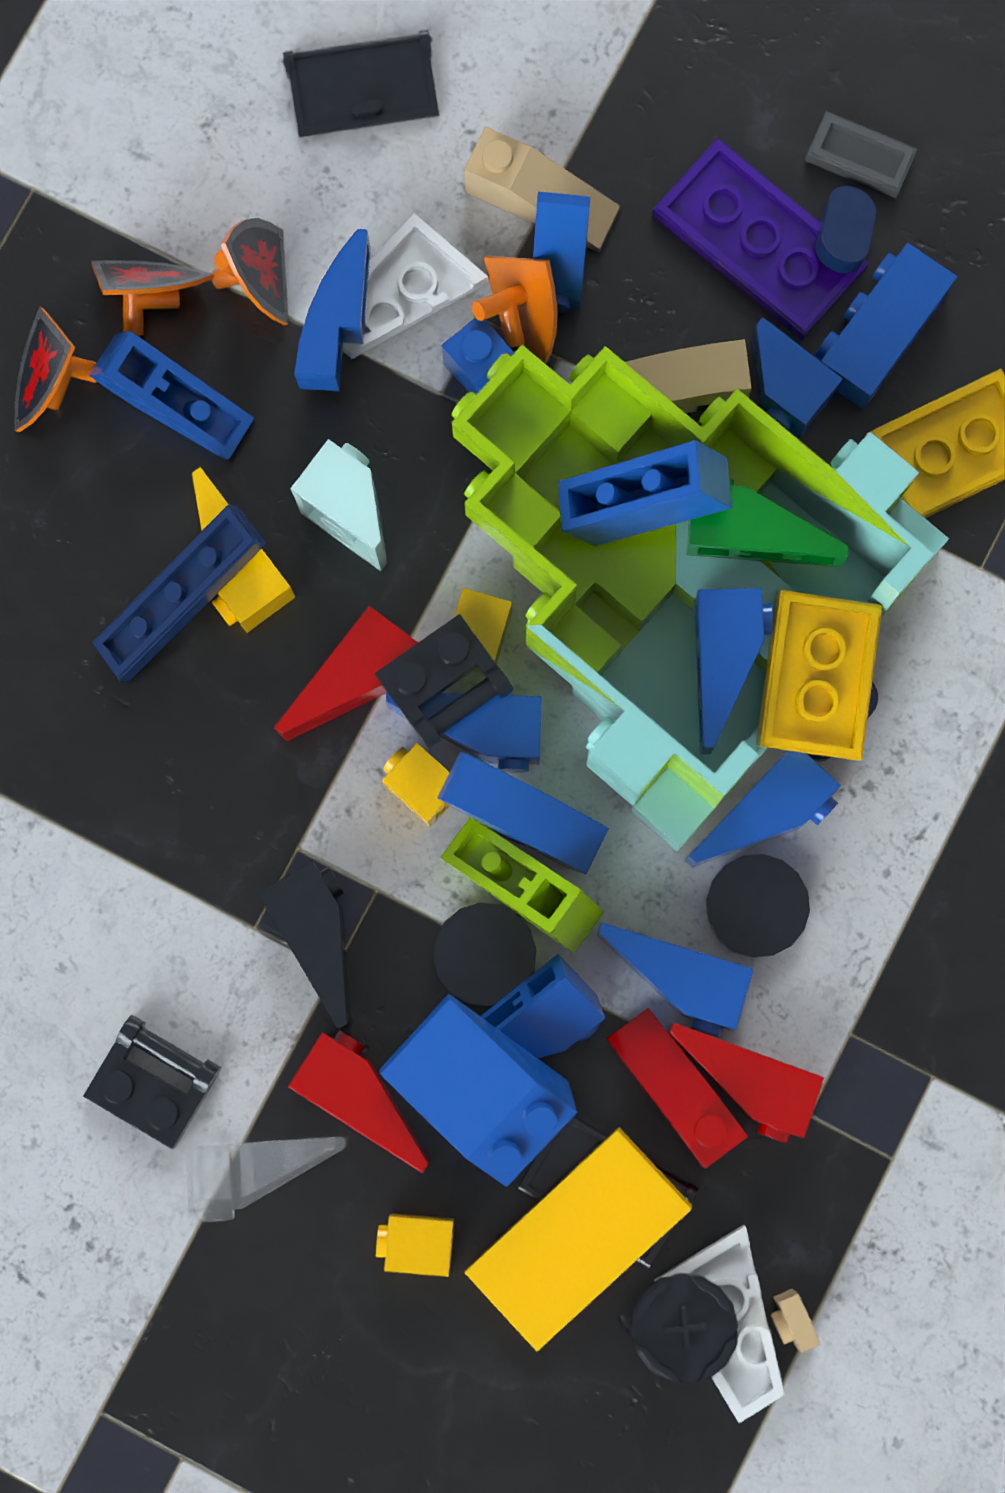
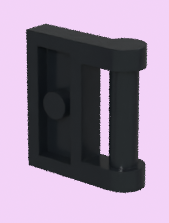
M460 614L375 673L378 681L428 750L442 741L439 737L491 699L497 695L502 699L514 690L509 679L494 662ZM478 668L485 677L480 683L427 719L420 711L421 707Z
M130 1015L119 1031L115 1043L83 1097L168 1148L175 1149L217 1079L221 1066L209 1059L203 1063L146 1029V1022ZM135 1046L191 1079L193 1083L187 1094L128 1060L127 1057Z

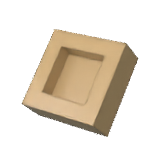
M790 1289L774 1296L773 1298L779 1310L772 1313L771 1317L782 1342L786 1344L793 1341L795 1347L801 1353L821 1345L799 1294L794 1289Z

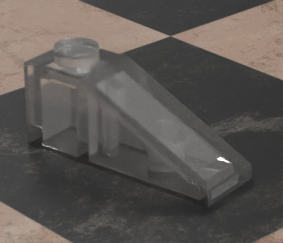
M349 1135L185 1148L188 1213L203 1212V1222L235 1219V1210L251 1205L349 1146Z

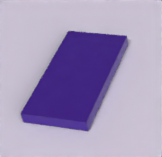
M719 138L715 140L654 207L652 216L802 341L869 265V262L864 259L860 267L851 273H839L826 267L818 258L815 250L820 222Z

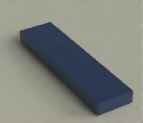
M229 503L92 644L120 681L129 682L267 542L239 506Z

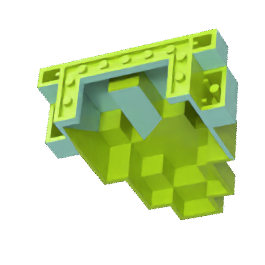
M521 345L512 356L508 353L501 355L486 375L489 379L488 383L477 395L472 391L467 393L452 412V416L455 418L452 421L453 437L493 470L490 475L486 471H482L467 487L464 493L468 498L464 503L465 513L470 520L513 556V568L543 592L525 615L529 619L525 625L526 646L573 686L572 695L602 720L587 739L589 743L586 745V748L589 750L586 766L633 806L631 813L678 852L767 750L766 747L756 746L771 635H764L762 646L711 754L700 755L694 609L697 591L702 589L762 588V603H771L772 618L774 615L776 593L779 590L883 605L882 617L940 551L949 538L902 500L919 472L871 432L859 444L850 439L831 461L830 464L832 466L830 467L738 389L735 390L727 401H724L720 396L715 399L701 416L699 422L702 425L700 426L606 346L595 358L588 354L576 365L569 376V380L572 381L570 385L525 346ZM696 440L727 457L729 478L734 480V485L749 487L849 546L848 557L842 567L687 556L688 521L594 546L562 532L558 481Z

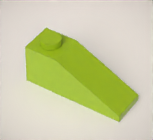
M469 817L440 857L484 891L573 954L604 913L581 889L471 817Z

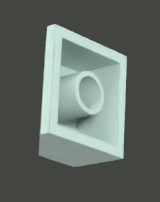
M328 439L291 487V491L302 515L382 571L387 564L377 493L372 478L373 474L370 468L367 467L370 461L352 445L345 443L340 448Z

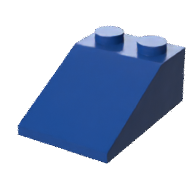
M450 994L443 999L380 1068V1075L467 1160L506 1187L577 1113L567 1079Z

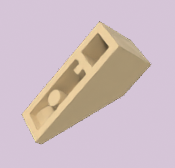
M486 126L464 168L465 193L534 224L536 222L538 191L590 196L587 247L597 252H600L620 210V205L533 147Z

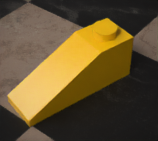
M199 467L192 472L201 530H203L228 503L202 468ZM261 549L217 593L219 597L213 600L212 604L229 626L238 621L246 633H248L293 600L295 595L290 585Z

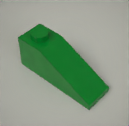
M730 478L732 508L688 520L687 556L842 567L848 557V545L749 487L734 485V480Z

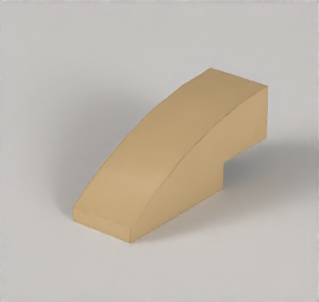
M745 339L684 348L625 362L684 413L696 412L697 406L710 405L719 396L724 401H727L736 389L749 397L751 391Z

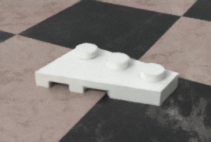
M413 213L370 259L363 344L343 343V352L351 359L357 357L489 283L488 276Z
M744 1224L654 1279L656 1281L661 1277L678 1272L698 1274L719 1285L733 1303L738 1320L737 1347L728 1364L715 1374L712 1379L739 1423L785 1395L762 1303L758 1277L750 1251L749 1238Z

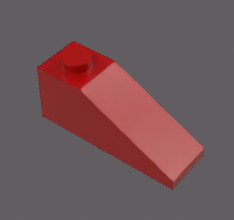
M368 606L274 727L281 737L289 741L385 694L386 690L376 678L375 673L418 642L372 607Z
M649 1008L607 1038V1041L701 1167L706 1169L748 1137L714 1090Z
M677 1023L670 1024L668 1033L673 1040L748 1119L760 1123L757 1133L786 1144L790 1134L804 1138L825 1077Z
M341 1030L337 1032L334 1038L327 1033H322L290 1083L289 1088L423 1173L431 1161L373 1064L361 1055L366 1046Z

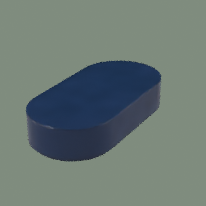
M851 186L838 187L831 193L823 208L815 250L818 258L826 267L839 273L856 271L869 252L876 217V207L872 199L862 190Z

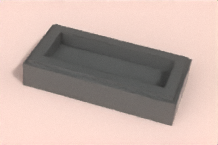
M826 111L805 161L896 199L917 148Z

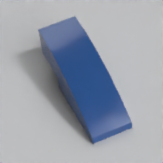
M357 229L338 252L322 278L308 309L299 340L294 372L299 389L340 391L343 343L363 344L371 252L367 229Z
M464 752L459 753L437 799L514 842L535 850L567 869L585 875L609 830L608 827L550 795Z

